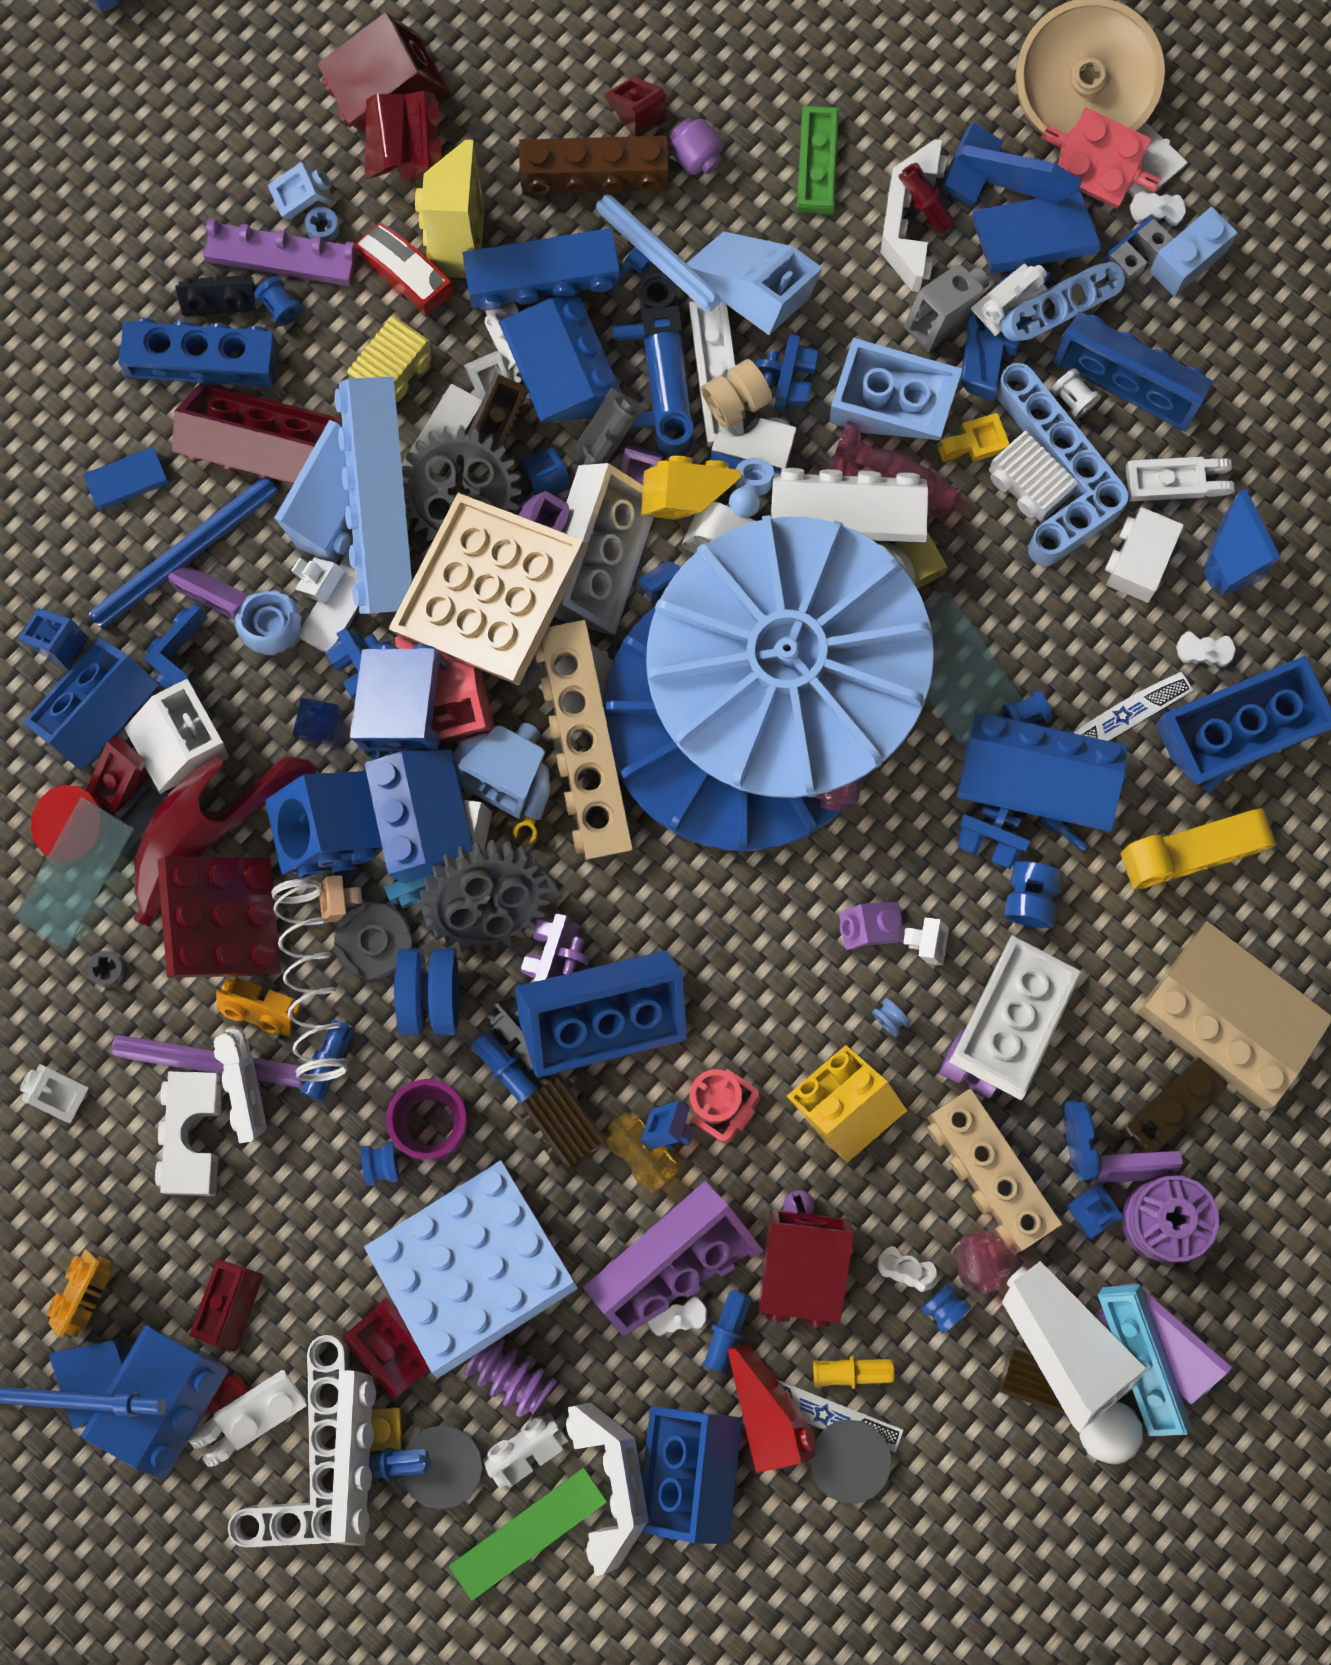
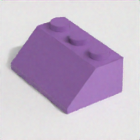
M1137 1283L1120 1284L1119 1286L1136 1285ZM1142 1289L1181 1399L1185 1404H1193L1222 1379L1232 1367ZM1101 1307L1094 1316L1111 1332Z

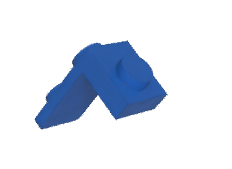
M194 603L189 609L185 608L180 611L173 620V627L164 637L159 636L147 649V656L144 660L157 673L154 680L165 690L185 679L189 680L193 689L195 688L189 676L175 666L170 659L208 618L204 610L197 603Z

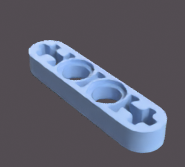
M1114 262L1094 265L1009 308L1001 320V329L1004 336L1010 341L1015 342L1032 339L1071 319L1079 312H1084L1121 292L1125 282L1122 268ZM1107 274L1109 281L1105 283V286L1096 287L1093 282L1104 279ZM1075 284H1078L1083 290V300L1079 305L1074 302L1071 294ZM1046 299H1050L1055 306V314L1051 319H1048L1043 312V304ZM1031 316L1033 321L1023 324L1020 330H1018L1016 323L1020 321V318Z

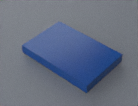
M1080 190L1058 204L1036 198L974 210L972 212V222L991 274L1018 269L1024 263L1029 267L1096 254L1100 251V241Z

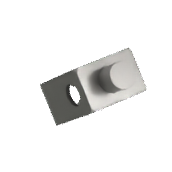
M955 265L919 290L904 328L929 353L970 318L973 312L971 307L980 300L984 289L989 286L988 276L980 268H974L968 272L962 265Z

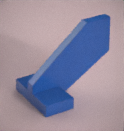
M973 122L967 127L939 187L940 190L968 207L976 202L984 183L1058 204L1078 191L1083 180L1056 163L999 152L1004 141Z

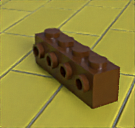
M667 136L519 139V170L522 194L667 191Z

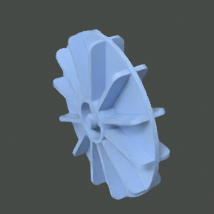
M770 515L762 516L763 520L732 529L715 538L707 545L701 544L697 548V552L674 575L661 599L657 601L650 626L646 657L648 683L655 708L668 734L680 750L704 772L738 790L756 795L780 798L814 797L818 794L831 792L847 786L866 776L874 769L879 768L907 738L920 716L930 689L934 653L932 630L926 608L913 581L897 559H894L873 540L843 526L842 522L836 520L830 522L808 517L771 518Z

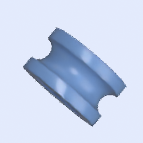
M316 207L307 214L305 228L310 239H313V236L322 237L323 241L333 243L338 238L340 225L336 214L331 209ZM327 220L330 228L325 227V232H318L315 224L320 225L319 221Z
M886 998L882 1001L883 1007L879 1010L875 1008L871 1013L887 1032L897 1037L900 1034L899 1028L901 1026L907 1027L910 1021L892 1001Z

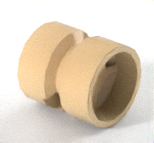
M749 359L729 369L727 378L720 375L701 387L702 395L709 410L725 429L743 420L746 410L756 412L772 402L773 399L763 374Z

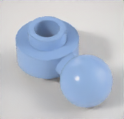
M758 458L746 459L736 467V469L741 470V478L735 482L737 489L730 496L729 507L739 517L748 518L753 516L759 509V496L767 494L773 487V467L767 461Z

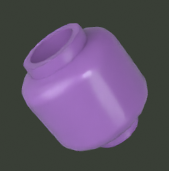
M688 118L671 133L669 138L672 142L669 151L688 174L695 175L703 171L708 175L722 162V158L719 155L722 152L724 143L704 119L693 121L691 118Z

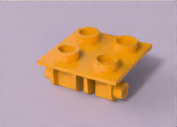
M87 1249L84 1250L81 1257L75 1256L65 1276V1278L69 1279V1282L63 1294L57 1293L54 1296L47 1311V1316L51 1317L48 1323L58 1337L62 1338L64 1333L77 1337L79 1331L84 1332L92 1312L78 1305L80 1303L92 1309L96 1308V1304L82 1297L86 1292L101 1298L102 1293L88 1287V1285L90 1284L104 1290L113 1274V1271L110 1270L113 1262L100 1256L97 1259Z

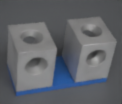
M1150 216L1108 252L1104 263H1117L1124 272V285L1128 286L1142 274L1147 264V261L1131 244H1134L1153 264L1157 253L1174 238Z

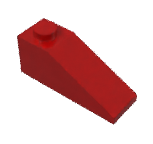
M747 1344L728 1349L756 1473L801 1464L815 1458L816 1439L812 1428L807 1426L806 1417L751 1345Z

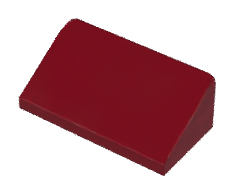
M217 1258L189 1336L222 1349L236 1351L263 1279V1274Z

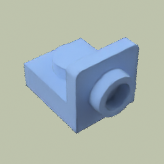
M300 162L268 185L281 217L288 220L317 201L326 205L334 201L329 189L331 188V182L325 172L320 168L316 169L303 162Z

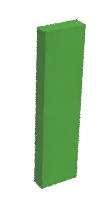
M583 1467L451 1563L449 1568L470 1600L473 1601L606 1504L607 1500L585 1467Z

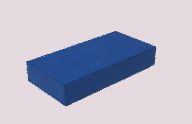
M154 446L83 474L98 511L169 484Z

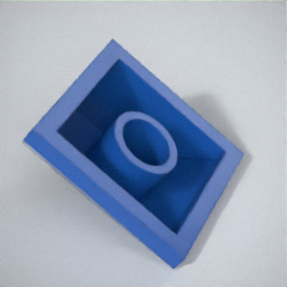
M1247 489L1238 493L1222 516L1204 564L1206 580L1211 588L1217 589L1220 597L1262 581L1280 558Z

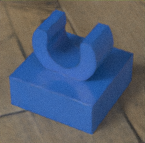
M680 1100L651 1109L640 1142L650 1150L663 1146L670 1150H675L679 1140L686 1146L690 1145L694 1130L685 1123L690 1109Z
M1101 1183L1096 1184L1065 1205L1087 1239L1093 1238L1123 1217Z

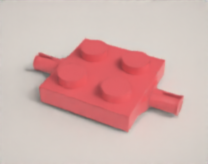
M1084 108L1076 126L1068 134L1048 125L1041 140L1061 148L1057 165L1083 180L1079 187L1080 192L1116 209L1120 206L1126 191L1134 183L1154 193L1161 180L1160 177H1156L1141 169L1143 156L1152 138L1089 108Z

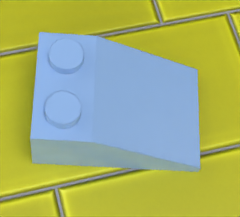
M853 338L832 401L830 423L868 434L941 440L962 368Z

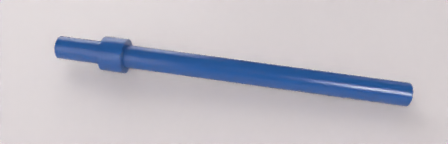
M0 1387V1404L110 1411L119 1417L132 1418L138 1414L163 1415L167 1409L165 1398L142 1397L138 1392L119 1391L116 1395Z

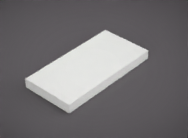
M1012 935L949 1062L1022 1100L1082 972Z

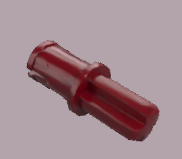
M918 163L910 164L904 168L898 178L914 199V207L917 210L922 209L936 232L943 233L950 229L954 221L939 198L941 193L939 188L933 187Z

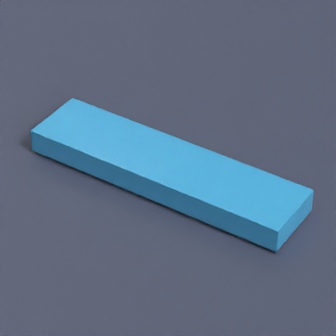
M1141 1285L1102 1287L1098 1297L1111 1333L1146 1368L1132 1390L1149 1436L1187 1435L1192 1426Z

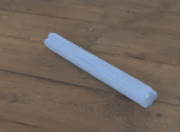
M604 195L602 200L597 202L596 209L599 210V214L702 309L711 312L720 304L721 298L718 292L614 197Z

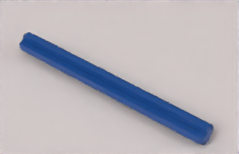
M269 478L259 479L90 610L89 615L101 629L107 627L165 582L171 572L183 568L278 493L276 486Z

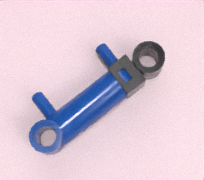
M653 273L644 278L640 284L639 297L642 324L615 326L613 334L616 342L644 339L653 411L640 412L630 429L655 426L658 450L670 458V456H685L692 448L693 422L682 345L679 306H676L677 288L675 283L666 274ZM654 294H662L666 299L661 302H654L650 297ZM672 429H678L684 435L679 439H671L665 433Z

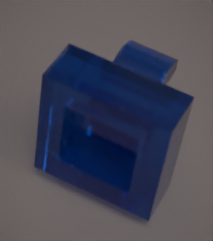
M301 698L293 729L294 738L332 745L340 713L339 705Z

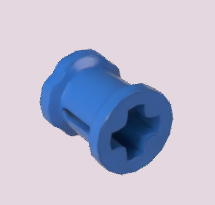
M273 276L258 286L254 297L260 303H264L271 312L274 324L282 327L293 322L301 314L303 306L299 300H293L286 291L283 280L279 276Z
M1040 690L1032 692L1031 697L1014 704L1007 702L1002 704L1001 707L1003 718L1031 724L1038 722L1046 724L1052 719L1050 706Z

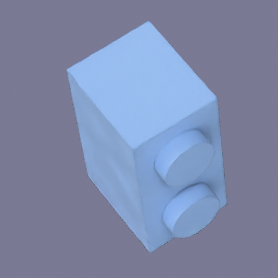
M1211 206L1157 253L1149 272L1176 297L1228 252L1238 232Z

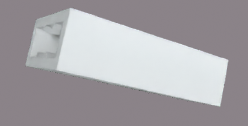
M1039 1261L1028 1271L1022 1267L1007 1281V1285L1010 1288L1002 1303L1073 1427L1080 1433L1133 1389L1146 1368Z

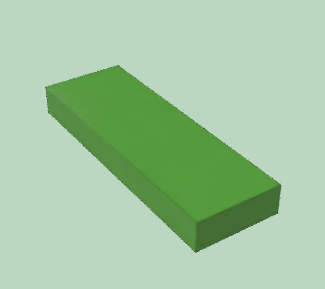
M802 107L797 213L831 215L834 213L839 108Z

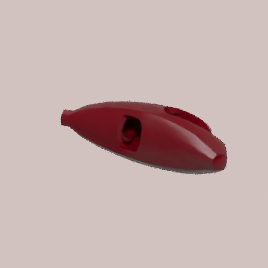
M216 756L194 769L164 799L142 835L134 862L135 895L139 907L134 920L139 924L151 927L155 917L161 911L157 859L164 856L199 857L248 817L266 806L265 800L303 774H319L316 766L306 759L291 756L283 757L231 804L216 812L200 808L198 802L203 788L224 762L219 756Z

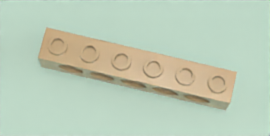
M581 620L548 627L535 656L537 663H545L547 677L541 678V685L545 701L552 700L555 715L548 716L552 738H560L563 753L557 754L556 758L560 777L568 776L571 791L565 792L564 797L568 815L576 814L579 830L572 831L576 854L583 853L585 860L632 851L586 621ZM561 656H569L575 660L577 669L571 675H562L555 669V661ZM568 694H578L584 700V709L576 714L567 712L562 704L563 698ZM579 731L586 732L592 739V747L588 751L578 752L571 746L570 737ZM586 769L597 772L600 777L599 787L594 790L583 789L578 782L579 773ZM593 807L605 810L608 816L606 826L600 829L589 826L586 821L587 811Z

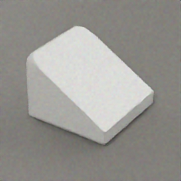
M499 351L464 365L481 400H483L495 373L512 380L502 353Z

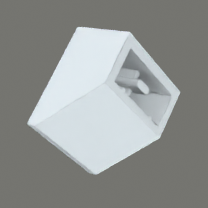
M188 679L152 696L124 727L138 754L146 760L144 765L160 794L178 785L194 769L216 756H219L222 761L229 758L220 736Z

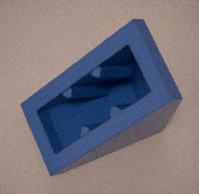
M38 608L17 640L68 670L89 638L70 618Z

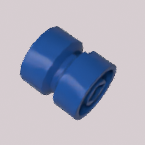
M1015 862L1010 881L1014 892L1007 896L1003 917L1011 922L1029 927H1054L1058 905L1053 901V898L1061 893L1064 872L1058 868L1041 863ZM1027 889L1034 890V891H1039V892H1043V893H1042V895L1036 894V893H1031V892H1027Z

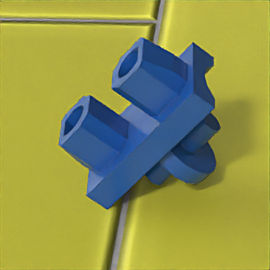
M789 334L783 364L778 362L780 353L777 351H769L767 359L758 360L755 363L770 389L773 387L774 380H779L775 396V411L785 413L786 405L807 407L811 383L794 380L792 377L794 370L814 374L818 350L799 345L800 336Z
M344 628L336 633L340 641L326 651V655L336 670L341 671L352 663L355 665L358 673L343 682L350 697L355 700L362 649L367 648L358 633L351 634L348 628ZM374 634L364 639L369 649H377L379 645H392L391 641L379 643Z
M984 805L981 815L994 820L993 825L963 814L959 823L962 829L959 835L958 848L977 855L984 836L999 841L991 861L1009 869L1018 859L1020 852H1026L1030 841L1001 829L1003 824L1017 829L1021 818L1008 814L1009 809L1000 807L996 809L989 805Z

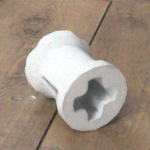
M1076 368L1063 375L1054 384L1051 393L1054 396L1059 395L1073 410L1072 416L1078 419L1099 401L1101 395L1098 391L1092 392L1079 378L1080 372Z

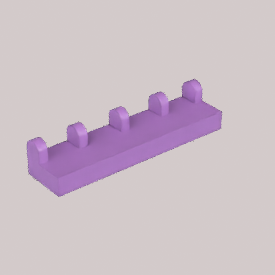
M208 218L206 225L208 238L203 255L208 263L349 287L351 285L357 258V249L354 242L347 241L344 245L323 241L322 237L318 236L308 239L287 235L286 231L277 230L276 233L251 229L248 224H241L240 227L220 224L217 219Z

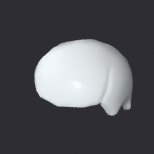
M1117 1401L1080 1432V1440L1087 1453L1093 1458L1109 1464H1120L1137 1454L1143 1443V1425L1132 1408Z

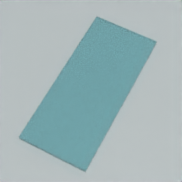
M80 797L14 918L65 950L68 949L134 829L85 798Z

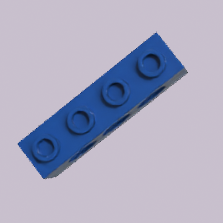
M139 318L136 322L123 321L118 364L126 378L274 388L279 346L273 331L260 326H250L247 329H233L228 325L220 323L204 327L195 326L186 321L161 324L151 319ZM160 345H170L165 352L155 353V350ZM207 347V350L202 355H192L196 348ZM234 350H245L240 357L229 358L230 353Z

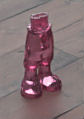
M849 420L828 467L831 470L842 471L843 476L858 477V473L862 471L851 466L847 461L870 467L875 472L881 473L882 478H897L898 473L919 474L920 479L927 480V514L934 510L948 516L959 489L944 483V477L940 476L937 480L935 473L919 463L898 455L894 451L876 450L866 445L861 440L860 426Z

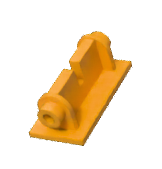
M235 977L234 980L227 978L222 989H217V1011L221 1012L228 1019L252 1023L268 1034L291 1036L292 1020L287 1013L290 1006L295 1002V998L269 989L264 1001L258 1000L262 987ZM296 1004L292 1009L294 1019L297 1018L300 1012V1004Z

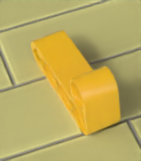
M1259 808L1162 838L1161 834L1140 839L1129 844L1120 855L1133 891L1248 857L1271 849L1277 844L1264 808Z

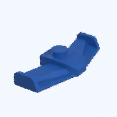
M1017 269L1009 270L996 286H998L1002 281H1004ZM1047 271V276L1044 278V286L1048 284L1051 278V273ZM972 312L967 323L968 336L960 382L968 393L994 401L1002 352L1016 357L1023 341H1010L1004 336L1002 331L997 336H994L979 317ZM1026 317L1020 318V321L1016 323L1018 330H1020L1023 324L1030 322V319Z

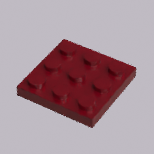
M164 856L157 859L167 978L274 976L281 973L277 921L273 910L275 900H273L271 893L273 890L271 858Z

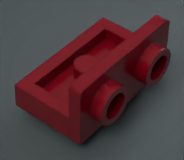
M387 1298L382 1300L371 1313L341 1338L393 1400L397 1399L430 1370L396 1305L392 1304Z

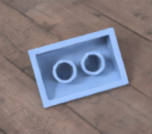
M329 420L276 514L275 520L298 549L323 560L337 563L340 556L348 551L353 534L352 529H348L345 518L346 507L350 506L349 491L344 489L342 483V469L346 467L345 451L340 450L338 442V432L343 427Z

